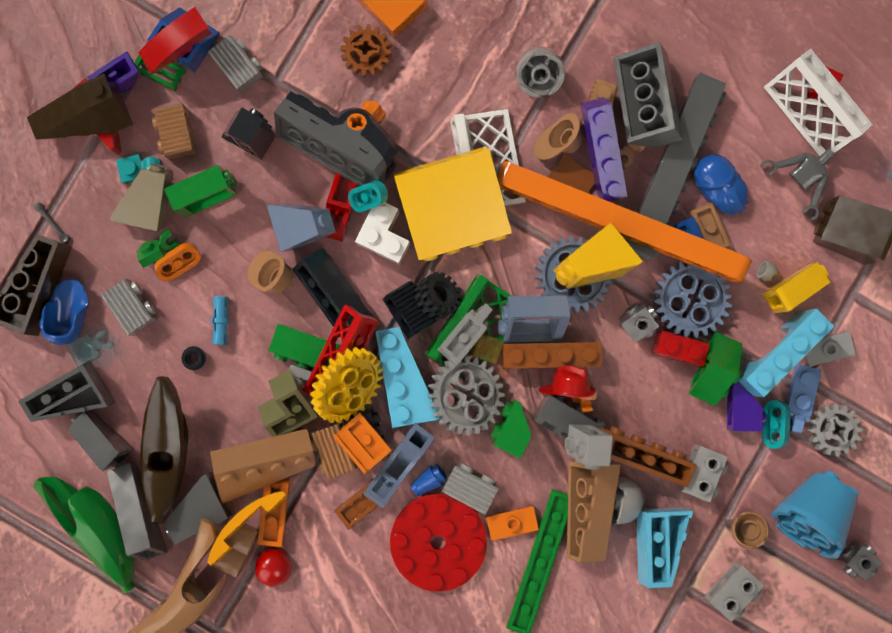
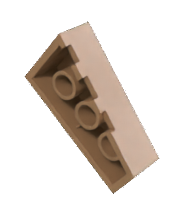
M307 429L210 452L214 477L222 504L315 466L313 449Z
M569 461L567 559L579 563L606 560L620 464L610 463V466H600L599 470L585 468V465L582 463Z

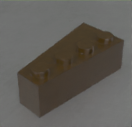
M36 235L20 259L21 264L15 272L10 274L7 279L9 282L0 293L1 326L25 335L39 336L41 331L39 320L41 319L42 309L50 301L55 286L60 281L72 246Z

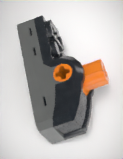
M290 91L274 111L277 138L358 186L374 180L385 184L396 168L394 160L398 149L388 133L380 126L386 117V111L374 100H365L360 108L342 110L334 117L325 108L317 107L308 98Z

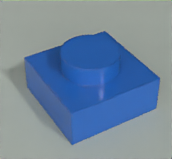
M694 217L673 225L676 229L702 238Z

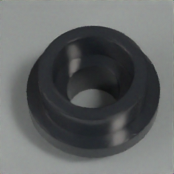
M191 346L184 350L181 360L187 369L198 370L204 366L206 354L201 348ZM193 354H196L198 356V361L196 363H193L191 361V356Z

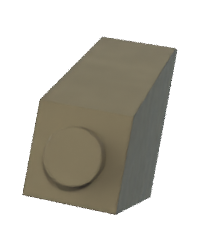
M150 164L149 167L141 169L112 213L110 221L153 231L164 228L169 201L164 188L171 186L173 171L165 170V166L159 164Z

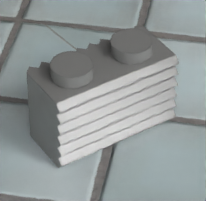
M228 35L227 38L216 44L208 53L239 93L242 94L263 77L259 71L262 67L254 56L249 59L245 54L248 49L240 38L235 41L231 35Z
M124 279L101 294V296L127 335L134 336L157 320L154 315L156 310L149 301H145L141 296L143 290L136 281L132 282L131 280Z
M461 463L460 466L455 464L442 488V492L486 514L499 489L495 485L496 480L483 474L482 478L473 473L475 469L464 463Z

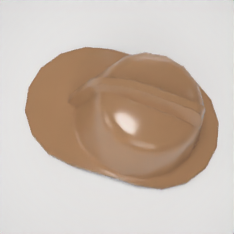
M574 113L565 114L555 124L545 130L535 142V156L540 160H549L560 153L572 154L577 151L586 137L585 130L580 127L579 117Z
M264 251L255 256L251 261L247 274L248 281L259 290L281 293L286 287L294 286L290 282L292 270L282 257L271 251Z

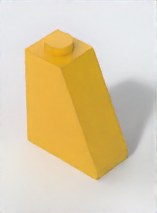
M818 262L811 263L761 294L774 314L788 312L830 283L828 279L829 274L823 265Z

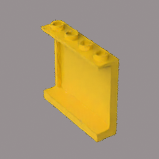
M487 146L393 173L419 260L431 261L438 258L437 255L455 254L461 251L460 248L470 246V248L479 247L484 244L483 241L490 239L499 241L505 239L507 234L512 233L490 149Z

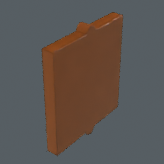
M568 154L563 156L556 167L553 166L551 168L552 172L548 176V178L590 194L589 191L595 184L593 173Z

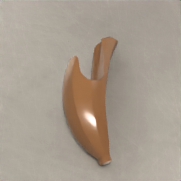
M201 518L194 547L168 598L163 600L128 633H181L197 622L214 604L225 584L227 574L213 588H204L195 579L196 569L219 536V531L213 521Z

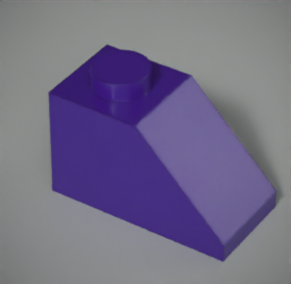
M739 382L736 384L732 383L727 395V430L762 432V426L766 424V414L763 412V407Z

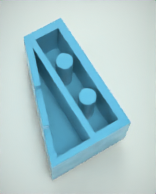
M683 507L641 510L637 517L638 582L647 588L672 587L681 557L679 556L681 546L687 536L685 532L688 521L693 515L692 510Z

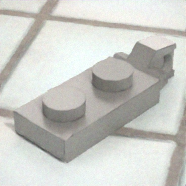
M485 303L476 312L473 309L470 310L437 350L454 365H458L487 329L488 323L485 319L493 309Z

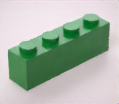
M277 324L268 351L274 353L273 358L287 362L289 358L297 361L296 366L309 370L311 366L315 367L327 340L282 324ZM336 344V350H337V349H339V347H340L339 344ZM329 359L325 364V366L327 367L330 365Z

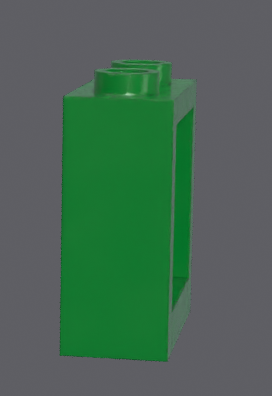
M216 165L168 186L164 190L173 211L187 218L238 195L235 190L238 184L233 174H230L227 169L224 170L219 165Z

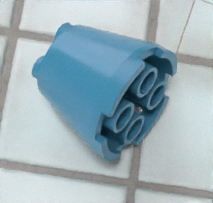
M826 471L824 474L813 473L776 506L771 517L778 521L776 527L804 549L808 546L811 549L821 551L820 555L822 557L835 559L841 555L845 548L859 492L855 488L839 481L840 478L837 474Z

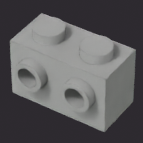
M569 425L565 449L567 454L575 459V462L584 464L587 469L599 470L600 466H610L613 436L593 425Z
M695 444L688 461L697 466L688 488L679 485L678 489L711 502V499L715 498L718 494V481L720 476H723L727 470L728 462L726 460L728 457Z
M735 561L705 594L704 598L732 622L743 615L745 607L750 601H755L760 596L764 585L744 566Z

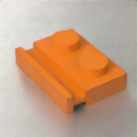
M362 413L355 416L340 431L333 435L334 439L364 474L392 451Z

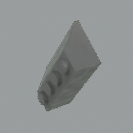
M658 42L614 57L627 143L629 145L660 147L683 140L669 58L662 44Z

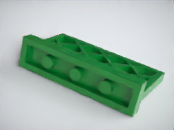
M476 274L462 295V299L459 301L461 302L460 306L449 315L425 354L445 367V361L441 359L443 354L437 349L466 313L472 309H479L481 305L485 304L483 294L487 287H490L496 291L497 301L487 303V305L493 306L498 304L501 318L488 320L487 317L485 321L488 323L486 326L488 338L477 340L473 345L474 356L478 357L476 344L489 341L490 351L488 355L478 357V363L479 360L484 359V361H487V367L503 343V335L491 337L489 323L502 320V303H506L508 296L511 295L490 282L483 275ZM500 295L505 297L506 300H501ZM480 300L481 305L476 306V304ZM460 373L459 376L465 380L464 375Z

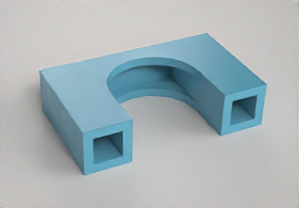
M817 308L797 311L780 328L787 335L761 359L755 362H746L739 369L742 373L738 382L752 396L765 397L834 325Z

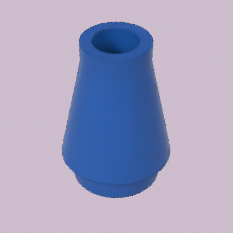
M430 465L410 486L414 494L419 497L426 492L444 486V482L448 478L440 465Z

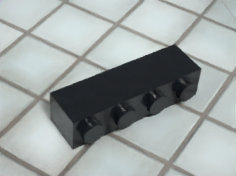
M324 248L302 258L292 269L333 327L344 304L350 305L360 314L373 317ZM350 314L346 320L347 328L350 327L354 319Z

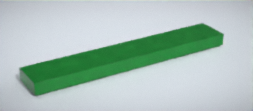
M551 488L538 528L539 530L537 531L507 621V629L518 633H531L568 521V494Z

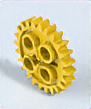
M355 347L353 351L347 348L344 355L338 352L335 361L330 358V365L328 367L322 366L323 374L316 375L319 382L312 384L316 390L310 393L314 398L311 404L315 406L313 409L324 420H328L331 423L334 421L341 423L342 419L349 421L350 415L355 417L358 414V410L365 411L364 405L366 403L372 404L371 396H377V393L374 391L381 387L378 381L383 379V376L379 374L383 371V368L379 366L381 362L377 357L364 348L359 350Z

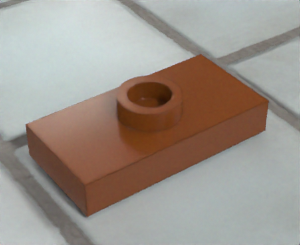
M373 480L334 510L348 530L378 507L376 503L363 494Z

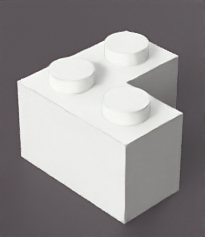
M386 202L371 208L355 240L357 245L398 265L401 264L410 246L408 240L390 232L399 215V209Z

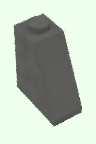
M92 410L77 413L70 421L72 425L67 429L101 471L114 468L134 449Z
M212 472L198 480L164 522L166 526L164 528L165 534L170 541H173L174 545L198 534L201 518L211 520L216 525L232 516L227 503L222 504Z

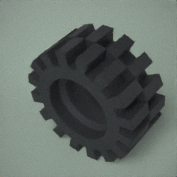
M438 272L431 273L415 289V292L418 293L415 295V300H420L417 303L418 307L423 306L422 312L424 314L429 312L428 317L430 318L435 316V319H443L458 309L457 307L461 304L459 301L462 299V296L458 295L461 292L460 288L456 289L457 283L455 281L451 282L452 277L449 275L445 278V273L443 272L440 274ZM434 290L440 294L443 302L436 297Z

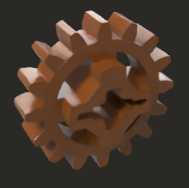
M367 24L365 30H362V27L358 25L357 32L349 30L350 38L343 37L346 45L340 46L341 52H344L341 58L342 61H347L345 64L347 70L353 67V75L356 76L360 71L363 78L366 77L367 73L375 77L376 70L383 73L382 65L389 66L390 64L386 57H392V51L387 50L392 47L391 42L386 41V33L380 35L379 27L372 31L370 24ZM374 38L375 40H377L382 47H380V45H375L372 39ZM370 48V51L367 52V55H364L363 52H365V49ZM351 55L355 58H358L360 60V64L356 63L352 59Z

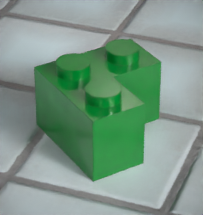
M715 332L708 342L709 349L705 364L699 367L692 377L689 395L714 406L717 405L721 398L725 399L727 397L731 384L738 382L742 373L739 370V366L744 357L741 354L742 343L718 332Z

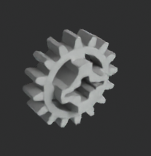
M834 403L830 404V408L822 405V412L814 411L815 420H809L813 424L812 428L807 429V432L813 433L809 441L817 442L814 448L817 450L823 449V454L830 455L831 452L836 457L840 456V452L848 455V448H857L854 443L855 440L862 441V438L857 436L858 432L863 431V428L857 427L861 419L853 418L856 412L854 410L847 411L846 405H840L839 408ZM835 414L843 416L845 420H839ZM831 439L832 443L836 446H831L827 444L825 440Z

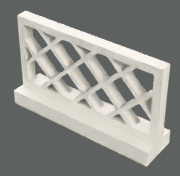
M812 49L801 55L764 86L765 90L819 156L826 151L820 144L821 138L832 140L831 150L835 153L852 140L861 136L873 125ZM795 67L803 75L802 81L792 79V69ZM775 83L786 84V93H779L773 85ZM792 85L802 86L801 97L791 95ZM808 88H814L818 93V100L807 98ZM791 101L801 103V113L792 110L790 107ZM807 104L817 105V116L806 114ZM823 107L831 109L834 113L833 119L822 117ZM806 120L816 121V131H811L805 126ZM822 123L833 124L832 134L821 132ZM838 125L844 126L851 135L849 137L838 136Z
M508 109L471 115L457 114L452 117L450 124L456 155L473 150V146L478 141L502 159L495 168L496 175L503 161L519 166ZM503 116L504 127L500 132L489 123L494 117ZM476 120L484 126L478 135L469 130L468 121ZM486 128L497 135L492 145L480 138ZM499 138L508 143L509 149L505 155L494 148ZM501 189L504 206L526 202L525 198L520 196L516 199H509L502 194L504 190Z

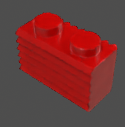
M657 331L651 352L653 355L694 365V367H701L705 364L709 343L666 331Z

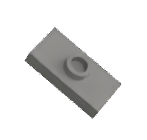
M846 331L822 338L804 357L806 366L811 367L856 355L850 332Z

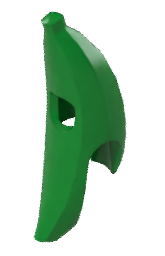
M57 477L38 478L34 482L33 488L62 528L111 582L118 585L124 593L131 591L135 587L133 582L134 558L126 555L117 513L110 503L98 491L88 486L76 491L72 486Z

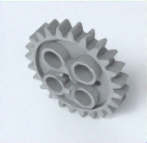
M465 356L458 365H454L450 360L445 361V367L437 368L440 375H432L436 384L428 385L429 388L434 390V393L427 395V397L434 399V402L429 407H436L437 409L433 413V417L441 416L438 424L444 425L447 423L446 430L452 431L455 428V434H461L462 432L464 435H471V432L479 434L480 428L488 430L487 423H496L493 416L501 415L497 407L504 406L499 401V398L504 397L505 394L500 393L498 390L504 385L496 383L500 375L492 376L491 373L494 367L485 368L487 361L478 363V357H473L470 360L469 356ZM460 373H462L465 377V382L463 385L459 381ZM449 384H451L456 390L451 389L449 387ZM480 385L483 386L485 391L483 397L479 394ZM450 394L454 397V404L452 406L448 403V396ZM477 401L482 402L484 406L482 407ZM470 406L474 410V415L472 418L468 415V409Z

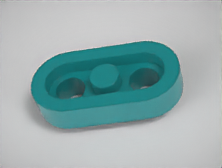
M378 180L350 190L348 195L351 207L357 212L377 207L385 203L388 198L386 186Z
M772 400L765 405L763 410L766 414V424L763 426L762 439L767 447L781 449L789 442L790 408L784 401ZM779 408H780V410H781V415H780V416H778V414H777V410H778ZM777 433L780 434V439H779V440H777V438H776V434H777Z

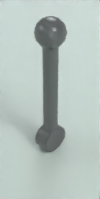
M36 203L34 209L40 212L57 232L60 242L68 243L70 240L69 235L64 234L44 210L42 203Z

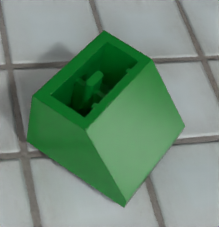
M512 399L511 403H505L501 415L504 416L500 425L495 424L490 436L493 439L492 443L494 446L521 459L531 438V433L520 402Z

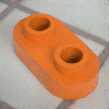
M183 243L155 262L154 269L156 275L163 281L174 280L196 266L200 261L201 255L196 245L193 243Z

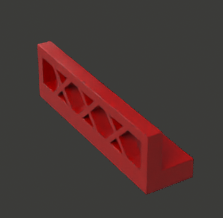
M344 304L303 389L311 398L313 397L310 393L315 391L312 384L319 380L316 377L317 374H323L322 366H325L327 360L332 358L335 361L337 353L340 352L344 355L347 348L351 351L355 347L359 350L362 348L366 350L379 321L374 317L360 314L350 305ZM350 314L354 319L350 327L347 328L346 320ZM341 336V345L336 350V341Z

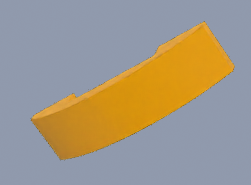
M282 491L264 496L237 513L217 537L207 562L210 565L218 563L234 548L227 540L262 507L268 513H271L288 497L286 492Z

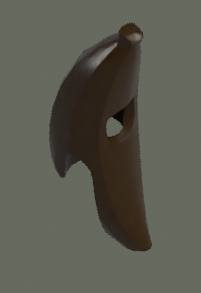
M158 376L152 387L144 413L141 438L140 465L142 490L147 509L151 515L150 523L163 524L164 516L172 507L179 493L188 453L189 437L187 422L182 412L177 389L170 378L166 376Z

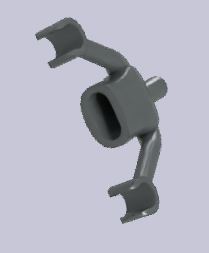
M828 148L818 158L813 154L802 153L778 162L765 160L761 163V168L767 163H771L772 169L767 173L768 175L775 173L777 169L798 164L797 167L789 172V175L805 191L818 182L810 205L802 209V213L807 212L811 208L813 209L814 213L808 220H814L818 217L819 210L817 205L828 181V171L825 164L835 156L831 149Z

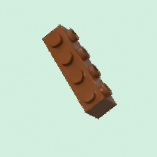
M613 426L610 430L601 427V430L613 436L611 460L688 488L697 465L686 460V454L674 449L672 453L666 452L667 447L653 442L652 446L645 444L646 439L634 434L629 438L624 436L625 431Z

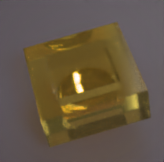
M482 334L476 342L472 356L496 364L504 341Z

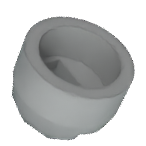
M765 260L757 270V278L768 282L775 279L773 275H778V268L773 263Z

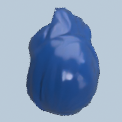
M712 154L702 158L694 169V182L701 194L707 200L714 203L723 214L728 213L731 216L736 213H742L746 209L745 205L748 204V189L746 183L736 171L735 166L722 155Z
M74 279L61 281L60 285L55 286L50 301L42 309L41 319L39 320L41 333L46 340L55 345H68L74 342L83 329L89 301L84 285H81L80 281Z

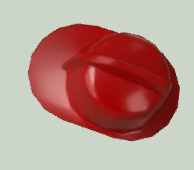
M571 365L560 367L555 372L553 383L538 389L539 393L563 395L573 398H586L596 393L595 389L589 384L587 371Z

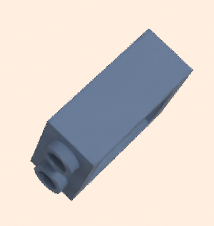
M508 296L506 306L502 307V320L498 322L499 335H503L504 344L561 343L570 319L567 296ZM514 319H549V320H514Z

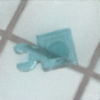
M108 331L98 332L95 339L91 335H86L66 345L77 367L101 357L99 349H110L115 345L114 342L103 343L102 338L109 334Z

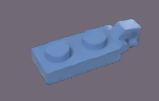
M799 364L794 367L786 402L790 408V431L802 433L804 423L809 422L821 369Z

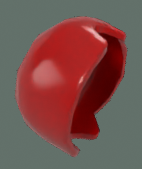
M274 546L265 548L257 555L254 568L255 574L262 584L269 587L283 585L291 575L292 563L284 549Z

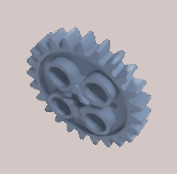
M570 236L567 243L562 237L559 239V246L552 242L550 244L551 250L548 248L543 250L546 257L540 256L537 259L542 265H537L535 270L541 273L536 275L534 279L541 280V283L536 287V289H544L541 296H567L569 311L572 308L574 315L579 313L580 307L586 313L589 311L588 305L594 309L597 307L596 301L603 302L605 299L601 294H608L610 292L605 286L611 285L613 281L605 280L585 285L588 289L587 295L581 294L578 287L572 288V296L568 295L569 289L566 286L564 290H559L555 287L556 273L553 269L560 264L559 256L567 258L583 245V237H580L575 242L573 236Z
M678 262L677 270L670 266L668 268L670 275L667 273L661 274L665 281H657L655 283L660 287V290L653 291V294L659 296V299L652 301L653 304H659V308L655 312L662 313L663 315L660 317L659 322L667 320L668 323L665 328L670 329L674 326V334H678L683 330L682 334L684 337H688L691 332L693 338H698L699 331L703 336H707V328L712 332L717 331L715 323L718 325L724 324L720 317H729V314L724 309L732 307L730 303L726 302V299L733 296L726 294L725 290L731 286L722 284L725 280L724 278H718L717 275L687 263L685 267L682 262ZM683 277H688L691 280L690 289H685L682 286L681 281ZM699 280H702L701 286L698 288L697 292L695 293L696 288H697V285H698V281H699ZM705 287H709L713 291V297L710 300L706 299L703 295ZM695 293L694 299L697 301L690 304L691 299L688 296ZM673 298L681 302L679 311H675L671 307ZM689 305L686 318L684 319L682 318L683 312L687 309ZM696 308L703 313V318L699 322L693 317V311Z

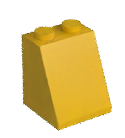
M610 223L568 256L553 271L556 273L555 276L558 282L571 289L622 277L643 261L612 223Z

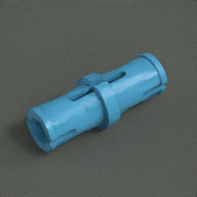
M213 296V318H211V323H213L212 345H228L227 330L228 323H230V318H228L229 297Z

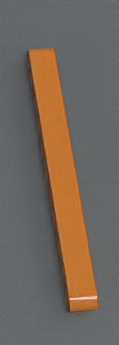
M503 161L498 171L497 180L500 189L600 229L612 223L621 236L627 240L729 281L743 284L752 260L747 256L513 163Z

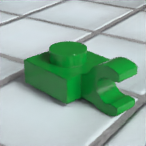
M170 229L164 230L160 234V240L155 239L145 242L136 250L138 262L143 268L165 256L164 253L166 251L172 250L179 245L177 239L166 241L167 238L172 236Z

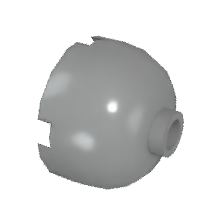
M535 47L526 51L517 64L516 77L518 84L527 95L533 97L554 94L561 87L565 79L564 65L561 58L553 50L546 47Z
M619 475L611 525L632 522L639 516L644 505L645 498L636 481L627 476Z

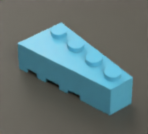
M401 328L375 331L392 428L441 419L440 416L433 417V413L437 409L436 407H429L434 401L432 398L427 397L430 392Z

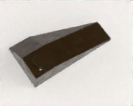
M105 74L78 85L27 117L36 140L113 134L133 125L115 79Z

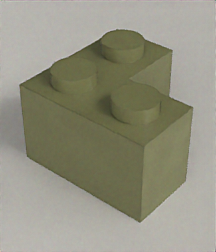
M291 370L268 381L274 398L258 406V410L264 427L272 437L287 434L318 417L313 409V404H311L310 396L303 390L304 388Z

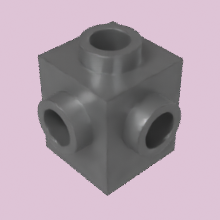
M643 302L632 304L625 310V314L619 317L621 325L635 343L643 337L645 339L651 337L659 327L656 321L659 316L651 305L646 307Z
M853 541L844 548L841 555L837 558L845 566L843 570L853 579L859 577L865 581L876 575L878 567L882 563L875 557L877 552L866 543L862 546Z

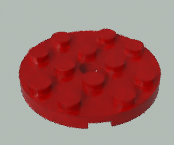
M445 493L426 494L408 503L397 516L391 530L390 550L395 566L406 580L424 590L441 592L462 586L477 573L486 554V532L475 509ZM442 536L445 539V545L441 549L435 548L431 544L433 537Z

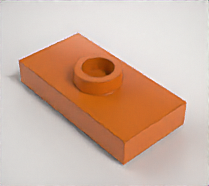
M533 505L486 516L491 541L539 530Z

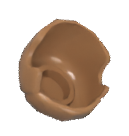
M748 511L735 517L731 525V533L738 545L746 549H755L766 543L769 528L768 523L760 514Z

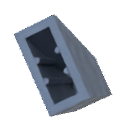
M292 203L267 206L280 252L298 250L336 232L329 209Z

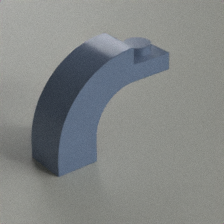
M415 423L363 494L383 509L435 437Z

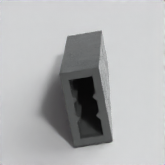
M129 462L115 465V469L107 471L126 555L146 561L168 553L159 524L150 523L151 515L145 503L139 467Z

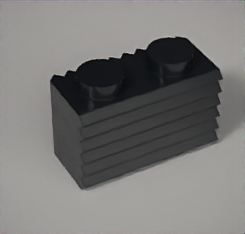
M411 280L388 293L382 299L408 340L437 321L435 316L432 318L428 317L429 312L425 314L422 312L423 306L418 307L417 303L420 300H415V295L418 294L415 292V289L418 286L414 285Z

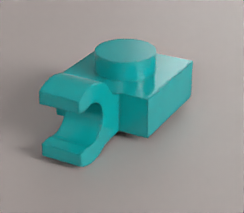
M140 154L116 160L120 180L123 184L132 183L140 170L149 167L150 164L161 165L159 158L156 159L155 156L143 159Z

